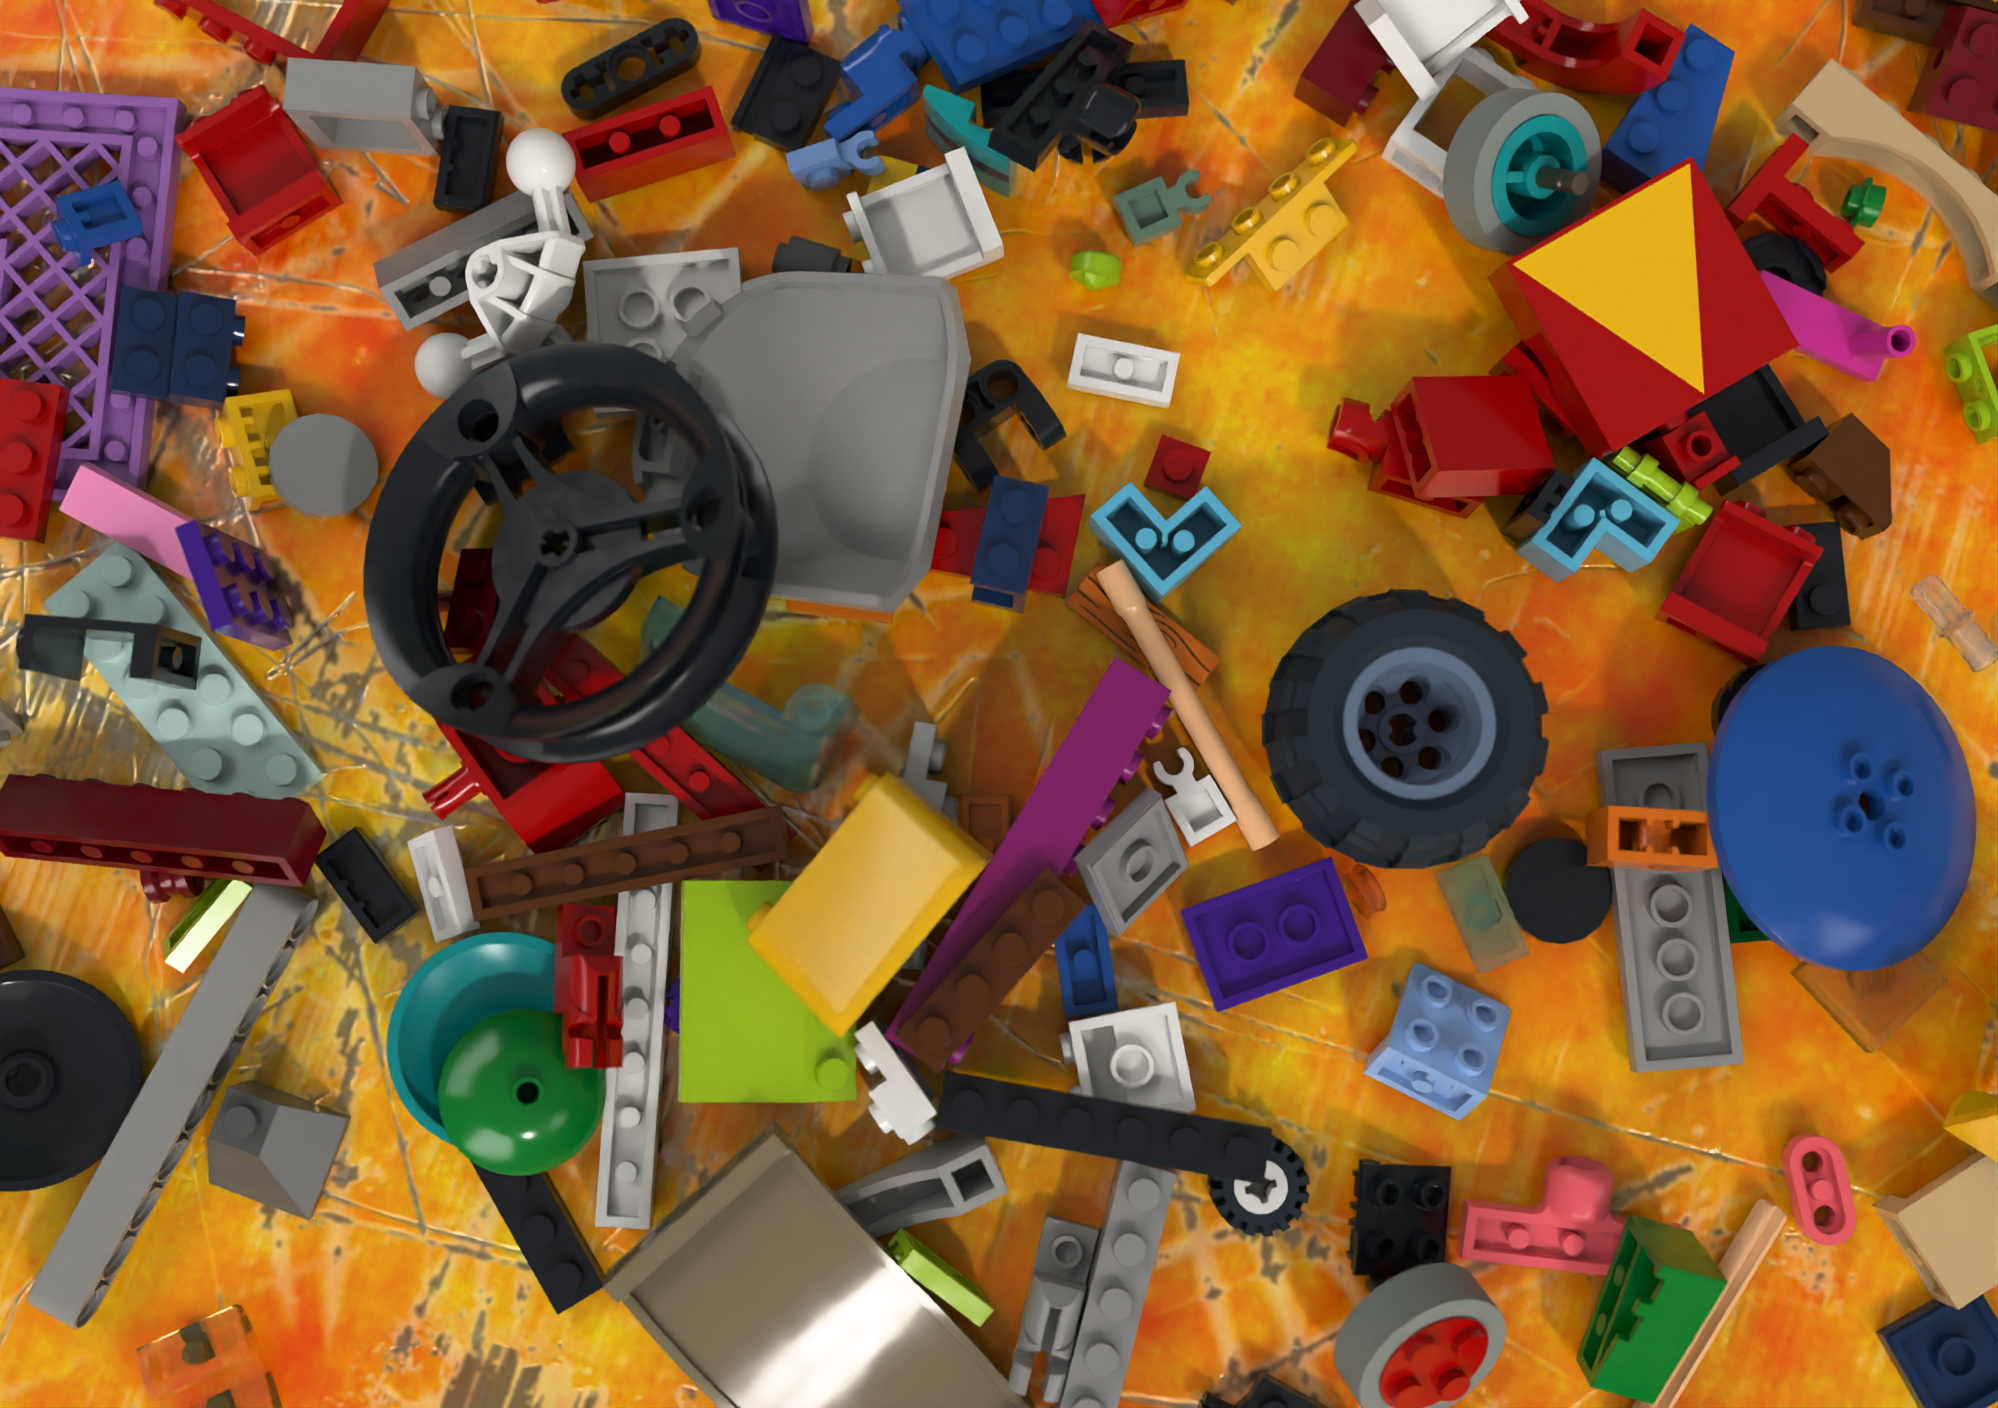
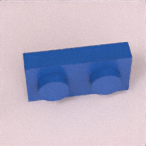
M1088 904L1054 942L1065 1018L1119 1010L1107 929L1095 904Z

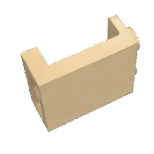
M1975 1148V1154L1906 1199L1890 1194L1873 1205L1932 1298L1958 1310L1998 1284V1163Z

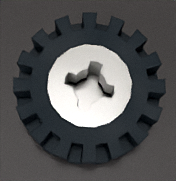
M1271 1135L1264 1184L1208 1175L1207 1183L1210 1186L1209 1194L1213 1204L1230 1226L1234 1229L1242 1230L1247 1235L1254 1236L1255 1233H1261L1264 1237L1273 1236L1272 1231L1277 1229L1284 1232L1290 1228L1288 1223L1293 1218L1298 1220L1303 1212L1300 1208L1303 1202L1308 1203L1310 1195L1306 1191V1185L1310 1184L1309 1175L1304 1170L1303 1166L1305 1165L1293 1149L1279 1138ZM1272 1182V1184H1268L1267 1189L1263 1193V1190L1266 1188L1267 1183Z

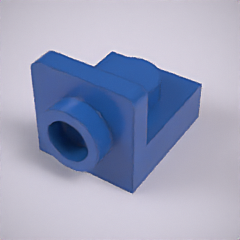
M119 180L56 197L57 219L51 221L53 234L63 252L72 251L80 267L91 264L92 249L143 235V223Z

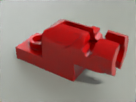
M1347 397L1342 398L1341 405L1338 404L1330 424L1326 448L1340 452L1365 466L1373 462L1367 490L1463 519H1467L1483 503L1484 496L1415 498L1391 410L1385 408L1374 422L1370 414L1369 403Z
M574 904L557 906L553 1013L563 1015L562 1051L565 1056V1068L568 1069L592 1067V1046L593 1069L623 1068L624 1039L621 1034L624 1025L623 956H614L616 906Z

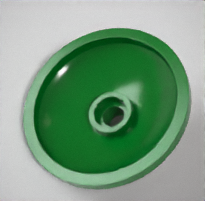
M513 1009L494 1014L483 1019L465 1032L447 1056L441 1070L438 1085L440 1117L447 1135L462 1154L478 1166L495 1173L512 1176L542 1173L572 1158L583 1148L595 1132L606 1100L604 1069H593V1046L592 1067H580V1069L565 1068V1056L562 1051L563 1017L539 1009ZM532 1082L537 1088L536 1098L530 1103L523 1104L517 1098V1090L521 1084Z

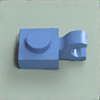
M871 130L861 131L851 139L840 143L835 138H831L786 154L790 174L806 190L819 191L833 188L839 184L840 179L854 175L853 169L866 176L878 175L886 169L885 163L879 156L867 160L863 159V153L867 148L880 144L879 138Z

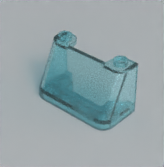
M660 595L657 596L641 629L637 666L667 637L685 610L684 608ZM725 682L705 705L680 725L701 744L784 789L801 794L817 789L825 780L862 710L852 698L821 683H810L798 688L790 697L782 712L734 685Z

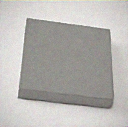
M1146 787L1074 858L1105 928L1117 936H1120L1189 866L1161 793L1149 787Z

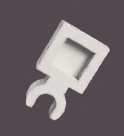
M1181 747L1175 751L1182 762V769L1179 774H1168L1160 761L1152 764V771L1160 783L1171 786L1175 792V795L1164 800V803L1187 845L1192 847L1237 821L1210 774L1196 782L1192 775L1194 769L1193 758L1187 749Z

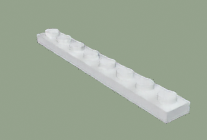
M626 792L623 836L680 825L682 802L674 795ZM676 882L618 893L614 956H623L624 1025L621 1030L624 1039L623 1068L606 1069V1100L602 1118L595 1226L650 1229L653 1226L666 1025L663 1021L666 1016L665 1011L668 1009V997L666 995L669 991Z

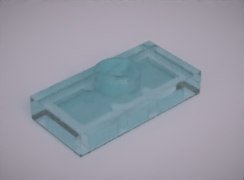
M1482 854L1435 874L1438 885L1478 974H1483L1530 954L1487 854Z

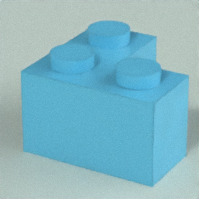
M1593 457L1572 474L1571 478L1575 482L1568 491L1561 495L1563 500L1559 506L1548 513L1551 515L1548 523L1524 539L1515 553L1556 583L1574 574L1593 548L1599 550L1628 573H1632L1653 560L1681 520Z
M1130 481L1090 516L1088 529L1117 561L1123 558L1135 581L1158 605L1231 541L1242 525L1207 486L1168 520H1165Z

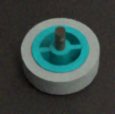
M1510 88L1499 91L1476 105L1462 121L1452 139L1443 174V193L1447 212L1461 236L1480 248L1517 256L1587 216L1599 186L1602 165L1600 139L1591 116L1580 103L1567 95L1525 88Z

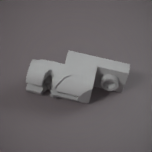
M1050 1214L1045 1215L1020 1317V1329L1007 1383V1388L1014 1393L1026 1395L1032 1370V1358L1036 1352L1043 1351L1048 1356L1041 1391L1044 1392L1043 1401L1052 1403L1061 1401L1086 1296V1281L1099 1232L1097 1226Z

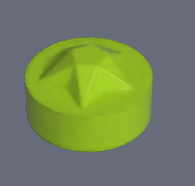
M1094 250L1079 251L1071 257L1069 277L1081 283L1088 290L1098 291L1104 287L1116 286L1120 283L1123 263L1118 257L1110 253Z

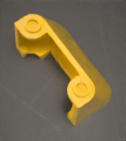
M893 770L887 772L882 778L873 772L863 782L852 797L859 805L773 907L766 901L745 925L752 932L746 941L747 944L815 1016L839 1038L854 1025L874 998L882 991L884 986L963 894V891L994 857V855Z

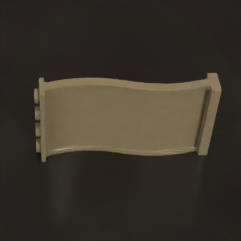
M774 1120L608 1268L603 1284L605 1291L617 1303L623 1302L677 1366L719 1408H1035L1033 1401L1027 1395L1023 1396L1014 1393L1007 1388L1009 1378L995 1361L921 1282L899 1267L898 1260L894 1258L893 1254L824 1182L793 1146L785 1131Z

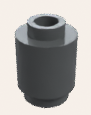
M792 235L788 244L779 243L773 259L772 273L791 271L850 273L852 259L842 256L840 249Z

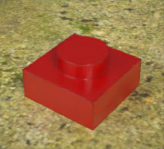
M1162 434L1143 487L1188 502L1197 492L1211 452Z

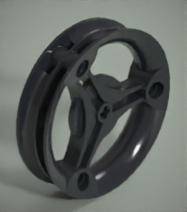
M594 341L566 342L523 352L482 372L454 392L421 425L392 468L381 491L371 520L363 567L366 616L375 647L395 683L411 701L427 714L450 727L478 736L494 747L515 756L542 763L580 764L618 757L642 748L665 736L705 705L727 681L756 635L768 605L778 559L779 532L777 511L770 481L755 449L738 426L718 408L707 402L699 391L676 370L659 359L633 348ZM593 408H624L647 413L671 427L687 443L697 458L698 463L685 484L681 498L662 502L637 503L627 490L604 475L588 471H571L557 474L548 464L542 451L555 432L560 416ZM527 467L537 485L525 493L514 475ZM479 480L481 482L493 483L504 517L492 553V576L496 592L500 598V604L487 642L476 663L458 664L448 646L441 625L438 608L439 570L450 529L466 497ZM681 528L682 533L648 540V534ZM697 559L704 560L697 585L681 617L667 637L636 668L616 682L578 699L545 705L537 696L536 691L547 669L573 633L589 629L610 617L628 599L639 579L655 571L682 562Z

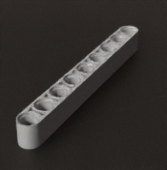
M257 883L35 1280L27 1298L29 1305L75 1330L82 1328L95 1314L311 924L318 908V900L293 886Z

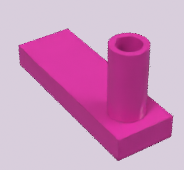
M1765 270L1758 271L1799 343V346L1794 348V350L1862 382L1876 381L1884 359L1905 357L1913 351L1916 337L1909 326L1894 325L1883 327Z

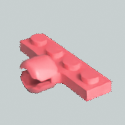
M1556 1156L1547 1164L1543 1198L1537 1205L1521 1206L1464 1199L1457 1252L1461 1259L1607 1275L1627 1221L1626 1217H1617L1610 1213L1615 1177L1607 1169L1606 1165L1598 1161L1579 1156ZM1662 1222L1683 1228L1679 1223Z

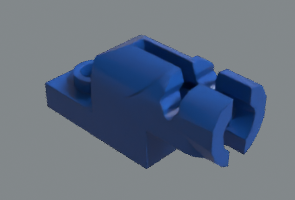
M903 10L897 13L899 31L890 29L888 24L879 26L878 31L846 54L839 64L842 82L856 101L853 103L846 101L830 113L827 123L823 125L826 140L835 138L840 143L851 139L861 131L871 130L877 133L920 100L918 78L912 71L914 70L918 74L931 60L932 56Z

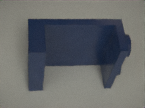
M999 475L994 476L970 579V585H974L971 602L1023 614L1047 511L1048 486Z

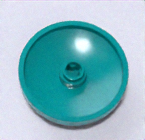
M493 932L471 936L457 941L431 956L415 971L401 990L394 1004L387 1029L386 1055L389 1074L393 1086L408 1112L433 1135L454 1145L447 1135L440 1117L438 1085L445 1060L464 1033L483 1019L503 1011L539 1009L553 1013L555 944L535 936L515 932ZM525 1082L519 1086L517 1098L521 1103L527 1104L536 1098L537 1088L532 1082Z

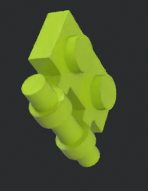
M1626 445L1606 455L1601 460L1604 465L1681 520L1673 531L1675 535L1693 527L1695 523L1701 525L1713 511L1710 505L1697 497L1699 490L1686 481L1680 484L1658 468L1660 462L1647 452L1640 455Z

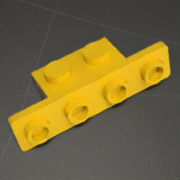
M1326 137L1313 144L1305 153L1306 159L1293 172H1287L1274 180L1268 188L1269 194L1256 206L1249 207L1240 212L1232 220V228L1220 240L1205 245L1196 253L1193 259L1195 263L1184 272L1188 281L1211 287L1244 257L1265 289L1277 292L1350 223L1323 182L1358 151L1359 148L1353 139Z

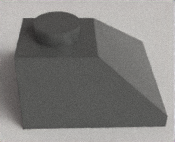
M254 1080L230 1085L226 1090L208 1136L209 1183L310 1220L313 1218L351 1116Z

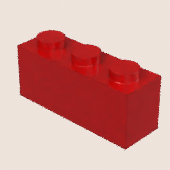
M712 85L562 133V137L565 138L574 152L576 181L590 204L736 157Z

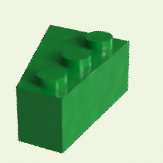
M1632 1214L1628 1215L1576 1357L1590 1387L1652 1404L1655 1403L1729 1283L1691 1230Z

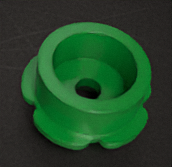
M1871 177L1865 178L1861 186L1852 184L1843 200L1840 214L1849 217L1848 223L1852 227L1861 225L1871 228L1882 209L1887 188L1872 184L1873 178Z

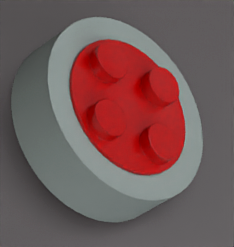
M1432 1263L1409 1269L1389 1280L1385 1276L1370 1275L1365 1282V1286L1370 1294L1350 1313L1340 1329L1334 1347V1362L1337 1371L1362 1408H1449L1469 1394L1495 1365L1505 1343L1506 1322L1500 1310L1468 1270L1450 1263Z

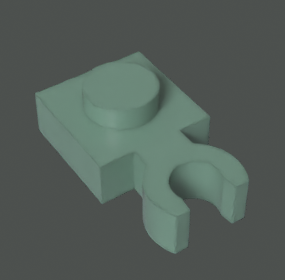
M1199 170L1184 172L1178 178L1176 185L1167 189L1162 176H1159L1114 196V207L1134 249L1181 229L1183 221L1179 213L1184 212L1196 215L1208 209L1212 200L1210 194L1203 195L1200 198H1191L1185 191L1189 186L1199 183L1201 176Z

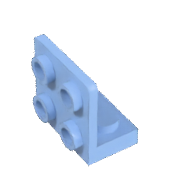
M1417 962L1410 969L1390 1033L1368 1056L1363 1074L1461 1121L1488 1095L1511 1009Z

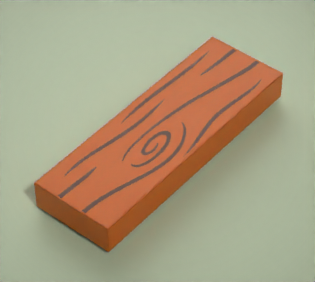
M1097 562L1065 602V605L1156 676L1124 619L1117 614L1095 574L1105 569L1102 564ZM1146 600L1150 613L1196 692L1222 659Z

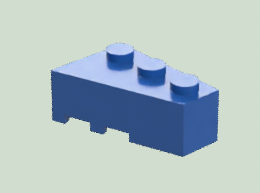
M1692 23L1684 31L1687 35L1666 81L1652 89L1641 92L1601 148L1602 165L1600 179L1623 195L1691 156L1702 173L1735 52Z

